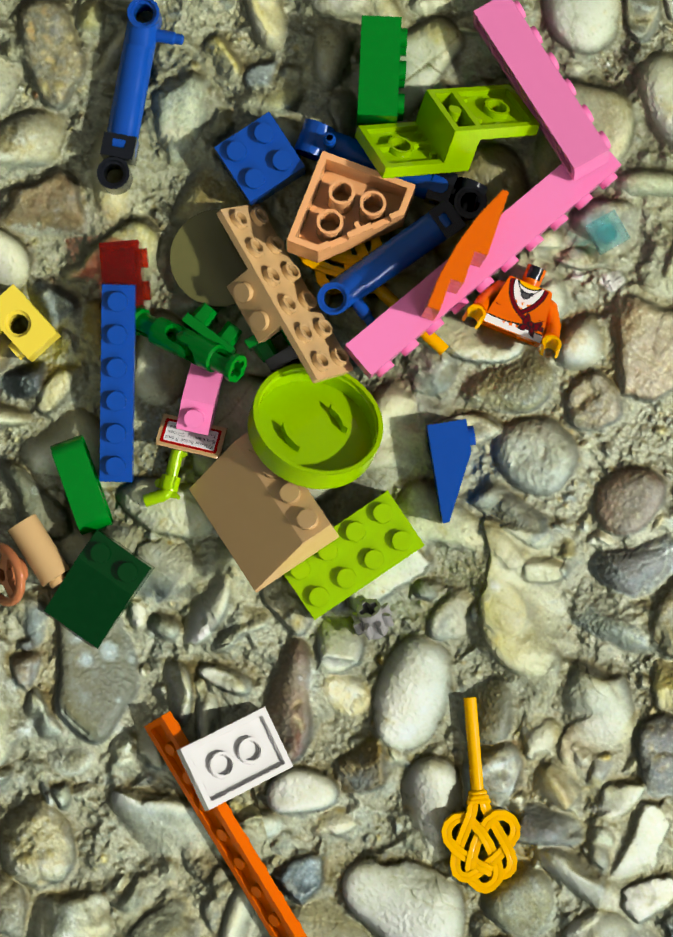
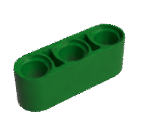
M79 435L51 445L52 456L80 533L84 535L112 525L113 518L84 437Z

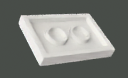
M265 707L176 750L205 811L211 810L293 767Z

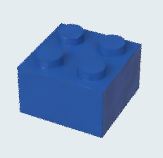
M270 112L214 147L217 157L250 206L262 203L306 174L304 163Z

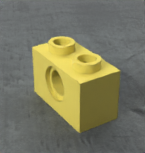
M14 284L0 295V335L4 332L12 341L8 347L20 360L26 357L33 362L56 342L61 335ZM20 317L27 318V330L21 334L14 333V321Z

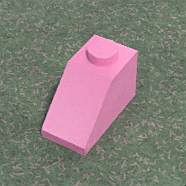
M191 363L181 398L176 429L209 435L215 420L223 379L222 374L216 371H206Z

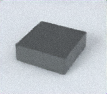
M290 345L265 360L270 371L274 373L292 364L299 358Z

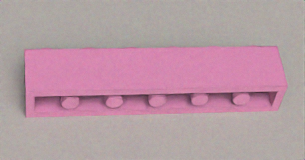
M492 0L473 11L474 27L521 100L540 124V130L572 180L576 181L608 163L609 149L611 148L609 139L603 131L598 132L592 124L594 122L592 113L585 104L580 105L576 99L577 93L570 79H563L559 73L560 67L553 53H546L541 45L543 43L542 37L535 26L530 27L524 19L526 14L518 0L514 2L513 0Z

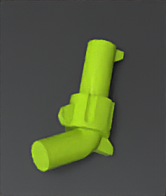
M171 449L166 473L162 474L161 478L155 480V486L160 489L143 495L146 507L164 502L170 498L180 499L177 492L181 478L178 477L182 458L188 456L187 452Z

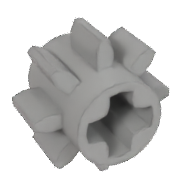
M377 599L362 601L357 606L356 612L351 613L356 634L359 636L365 633L368 640L382 638L387 634L388 627L394 626L388 603L380 605Z

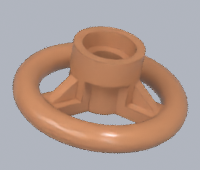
M0 542V553H2L0 559V584L4 586L9 596H4L0 592V605L10 607L19 603L24 595L28 578V567L25 561L18 557L10 546Z

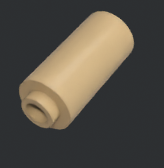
M33 514L8 530L9 535L42 587L48 584L52 589L59 586L66 577V573L69 572L70 567L37 515Z

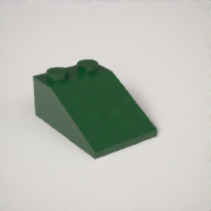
M96 530L44 611L98 649L150 576L154 567L102 530Z

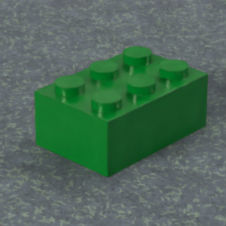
M362 15L357 127L359 125L387 124L403 121L405 94L398 92L399 88L404 89L406 61H400V56H406L408 28H401L402 17Z

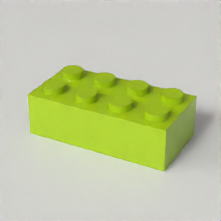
M388 490L334 526L339 538L284 574L314 620L425 546Z

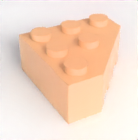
M322 151L288 235L287 252L319 263L403 227L414 198L416 185L396 177L382 178L377 170Z

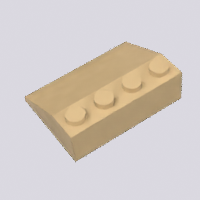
M248 432L235 440L189 488L256 593L339 538L334 527L306 487L298 486L282 479L260 460L252 447Z

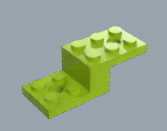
M510 84L428 89L425 92L416 121L359 125L355 138L382 178L422 176L469 171L480 140L533 136L537 134L540 124Z

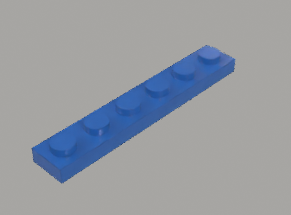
M102 284L99 482H133L136 284Z

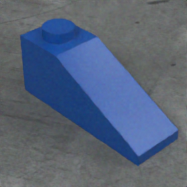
M466 419L426 426L441 524L450 522L471 455V445H476L473 425L467 426Z

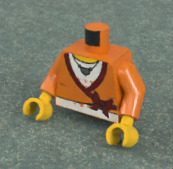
M532 264L527 265L522 280L509 276L506 281L497 280L481 294H478L473 304L467 308L462 317L463 322L467 317H473L477 321L475 329L482 325L538 348L540 346L539 355L542 356L544 350L549 348L554 351V358L556 359L562 346L559 339L561 323L558 306L551 300L552 292L540 288L546 271Z

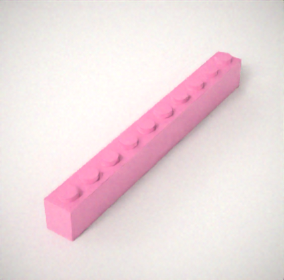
M609 151L608 163L576 181L572 180L563 164H560L502 213L488 256L480 268L470 265L464 284L457 294L446 292L440 312L434 321L423 318L421 315L432 288L448 259L345 345L344 350L369 379L375 374L381 378L395 366L391 361L396 356L402 353L406 357L420 345L417 339L427 332L431 336L445 324L442 318L452 311L456 315L470 303L467 297L477 290L481 294L493 284L492 276L500 269L504 273L510 270L519 261L516 256L526 248L528 252H531L544 240L541 235L546 230L551 228L553 231H556L569 219L565 214L572 208L576 207L579 211L593 199L590 193L600 186L604 190L618 178L615 172L619 169L621 163Z

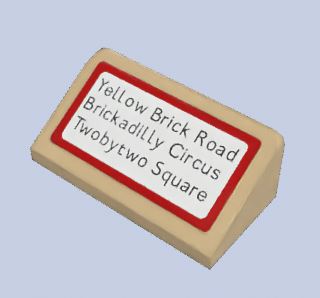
M163 414L155 445L213 459H218L221 456L228 428L213 425L207 436L176 429L178 417Z

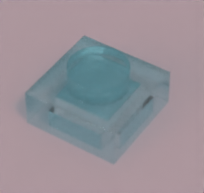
M615 210L584 227L600 256L630 239Z

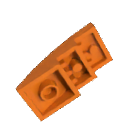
M502 190L477 216L459 240L432 288L421 317L434 321L440 312L446 292L458 293L464 284L470 265L480 268L488 256L509 194L508 191Z

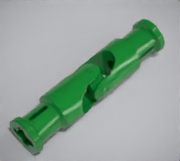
M138 307L136 309L137 336L142 335L148 338L151 344L180 358H184L206 371H216L224 375L225 379L229 382L235 383L244 375L247 367L246 356L237 353L232 354L226 351L223 345L198 335L167 318H157L151 315L149 310Z

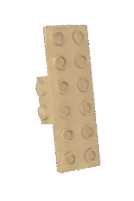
M250 204L219 210L217 216L247 267L244 273L226 287L258 343L267 341L282 329L313 383L342 376L353 371L354 368L349 361L347 352L339 344L331 324L324 318L317 305L315 296L308 290L301 277L300 270L285 250L284 242L274 231L265 210L259 204L250 206Z

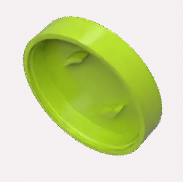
M302 363L283 367L268 376L257 390L248 415L249 439L260 460L282 479L295 485L312 489H332L355 481L370 466L383 436V420L378 404L371 393L358 380L349 374L313 383Z

